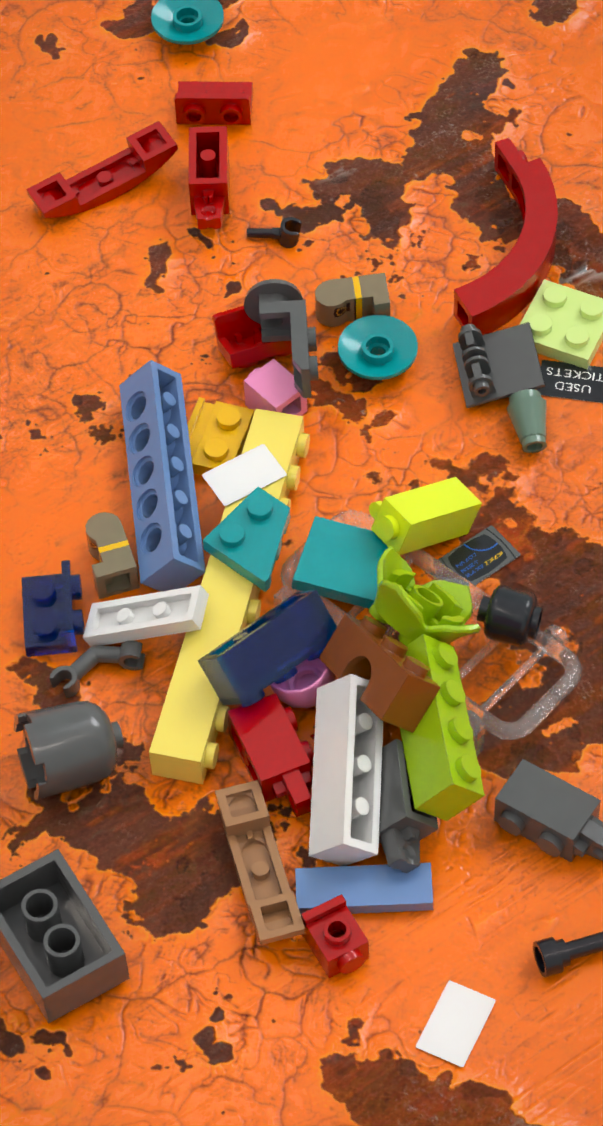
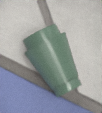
M525 389L515 392L509 397L507 412L522 444V449L526 453L542 451L547 447V402L541 397V393L538 390Z

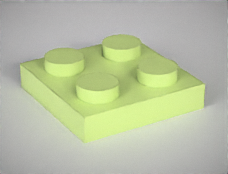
M544 279L520 324L530 323L538 354L588 369L603 341V298Z

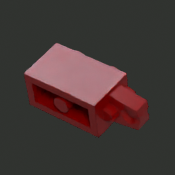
M227 126L189 127L188 185L191 215H196L198 229H220L224 214H230Z
M274 693L227 711L229 735L251 780L259 781L265 802L285 796L296 817L311 812V795L307 787L312 785L311 767L313 766L314 754L308 741L300 742L296 734L298 724L292 709L289 706L283 708L277 694Z

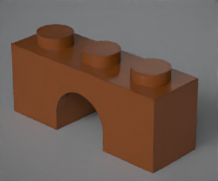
M345 614L319 659L338 678L353 674L370 680L360 700L380 720L413 733L441 687L427 675L430 671L428 666L411 656H407L408 648L404 644L385 635L387 628L368 616H364L361 621Z

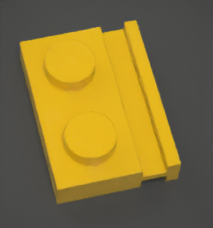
M198 398L188 422L194 474L202 475L242 454L255 412L254 409L219 401L211 404L205 402V398Z

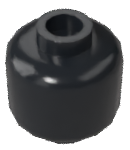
M500 585L493 591L491 597L483 595L477 621L484 622V634L488 639L521 647L528 639H536L542 619L543 606L537 605V597L532 592Z

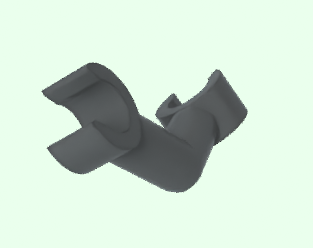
M126 641L121 644V647L92 646L70 666H60L52 671L50 674L52 688L59 685L61 681L69 679L71 681L63 687L66 698L73 697L80 689L79 680L98 663H115L128 670H141L145 660V654L141 653L143 643Z

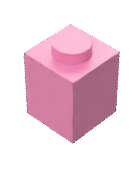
M272 359L261 368L254 369L244 380L245 405L249 409L255 410L257 408L302 416L307 412V398H303L295 388L294 375L275 359Z

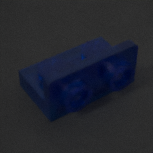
M70 560L61 561L62 574L22 577L24 640L27 657L78 652L77 635L84 634V619L82 609L75 610V600L82 599V585L80 574L72 575Z

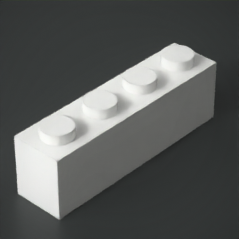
M353 674L318 687L316 696L309 856L340 866H347L378 855L383 721L360 700L370 680Z

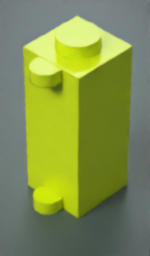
M453 477L385 497L383 502L376 501L371 503L369 512L375 519L371 530L388 547L391 546L399 555H403L467 535L482 502L457 477Z

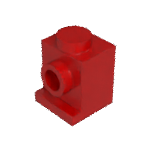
M342 894L301 914L306 933L303 934V937L328 978L339 973L348 974L354 972L364 964L365 960L369 959V941L346 906V900Z

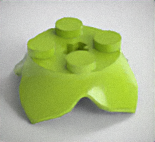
M391 546L383 552L377 564V594L374 603L369 609V613L376 620L390 625L400 633L398 639L402 644L407 646L422 634L450 644L463 636L479 633L480 626L478 624L464 625L471 617L473 610L469 586L445 580H433L422 586L416 585L414 580L416 573L412 572L406 560Z

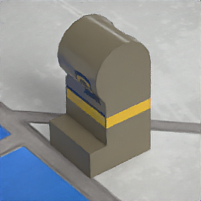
M385 273L322 282L315 290L317 320L325 326L336 327L347 321H355L365 316H390V299Z
M107 512L93 515L87 521L85 527L89 552L94 558L99 560V563L92 565L95 588L99 599L140 588L137 566L120 519L116 515Z

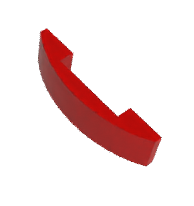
M157 121L126 137L129 148L67 180L59 172L26 190L45 219L78 214L109 202L142 183L178 150L176 142L160 121Z

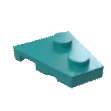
M257 487L203 539V549L266 592L270 588L272 582L271 574L282 548V537L286 534L291 518L290 507L260 487Z

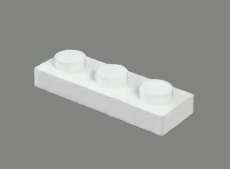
M201 585L92 603L83 639L92 647L201 630L209 594Z

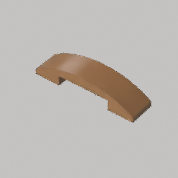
M255 780L216 790L215 795L229 849L260 944L264 945L306 934L294 892L290 889L270 826V816L259 781Z

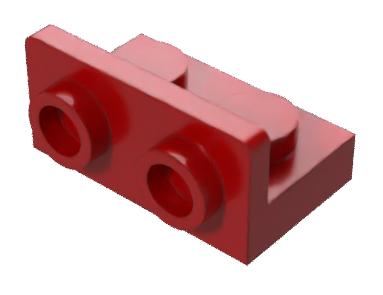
M179 81L178 93L175 94L174 99L176 123L192 125H251L253 83Z

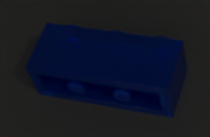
M317 590L296 592L197 661L222 704H241L244 708L261 700L265 696L263 689L273 682L280 684L292 678L298 672L296 666L304 660L312 661L319 658L337 626Z

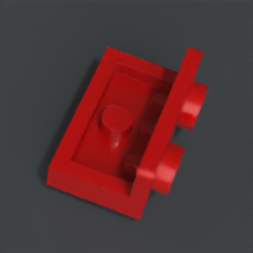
M244 305L212 316L218 349L232 369L237 367L248 368L256 365L258 361L272 356L292 354L291 341L262 342L261 324L248 317L244 310Z

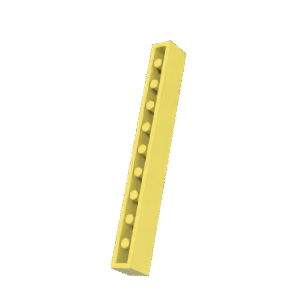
M256 408L242 454L261 444H265L287 473V476L261 489L291 509V499H288L290 490L296 491L298 488L301 468L297 465L300 457H307L310 434L304 433L303 416ZM247 496L225 506L220 522ZM211 554L201 586L209 594L201 630L190 631L185 634L149 750L152 775L198 784L204 783L207 769H214L216 766L219 743L215 742L218 732H225L227 729V711H230V707L226 706L229 695L236 696L241 676L240 670H237L239 661L247 660L251 645V635H247L250 624L257 625L261 612V600H258L262 589Z

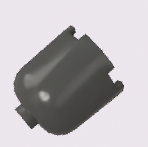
M77 701L27 711L14 716V731H23L25 747L17 749L18 757L28 789L36 787L34 791L35 800L98 783L106 779L114 771L118 757L117 748H121L124 745L122 731L117 721L111 723L106 712L97 704L90 701Z

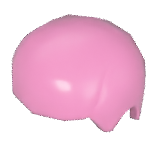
M296 648L284 654L277 664L270 668V686L280 701L292 708H311L316 706L317 688L335 681L336 678L335 674L319 659L321 651L314 648Z

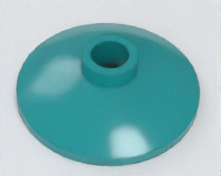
M159 0L151 13V23L154 31L164 40L181 45L197 44L210 39L221 29L224 22L223 7L218 0Z
M370 315L353 321L343 330L338 341V354L342 364L351 373L370 380H385L401 375L412 366L418 352V342L413 330L403 321L386 315Z

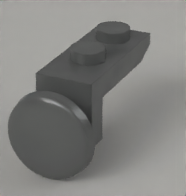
M280 279L261 281L248 290L244 300V310L249 318L261 324L262 342L291 341L295 388L303 398H312L311 381L319 380L317 356H309V352L317 351L315 327H307L306 300H303L300 290L288 281Z

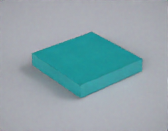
M315 516L292 580V589L370 609L377 594V564L388 546L371 530Z

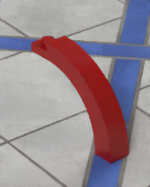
M509 137L495 142L494 169L518 204L524 224L521 234L508 255L496 267L480 278L454 289L453 315L461 327L466 324H473L481 331L482 335L492 333L508 323L533 300L543 280L549 274L556 246L558 208L555 188L550 174L541 158L528 162L525 153L522 150H517Z

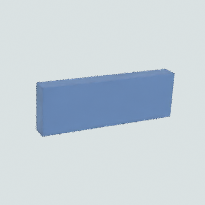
M420 863L419 867L409 873L393 869L388 864L295 868L296 902L300 914L341 894L345 898L346 906L351 914L433 910L431 863Z

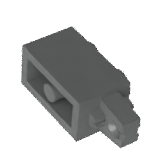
M395 739L382 747L379 844L382 845L389 867L409 873L420 866V840L438 830L437 817L415 809L403 744L401 740Z
M522 759L495 798L494 821L498 822L506 832L515 836L522 835L533 841L543 852L550 856H560L572 862L576 855L583 857L587 854L603 861V822L599 820L601 800Z

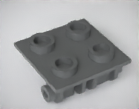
M529 322L482 335L481 331L473 324H466L461 327L458 334L459 342L453 343V349L467 408L510 397L515 392L521 390H535L545 387Z

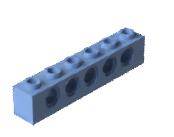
M149 360L122 382L119 388L140 583L161 592L188 586L205 573V562L182 377L180 373Z

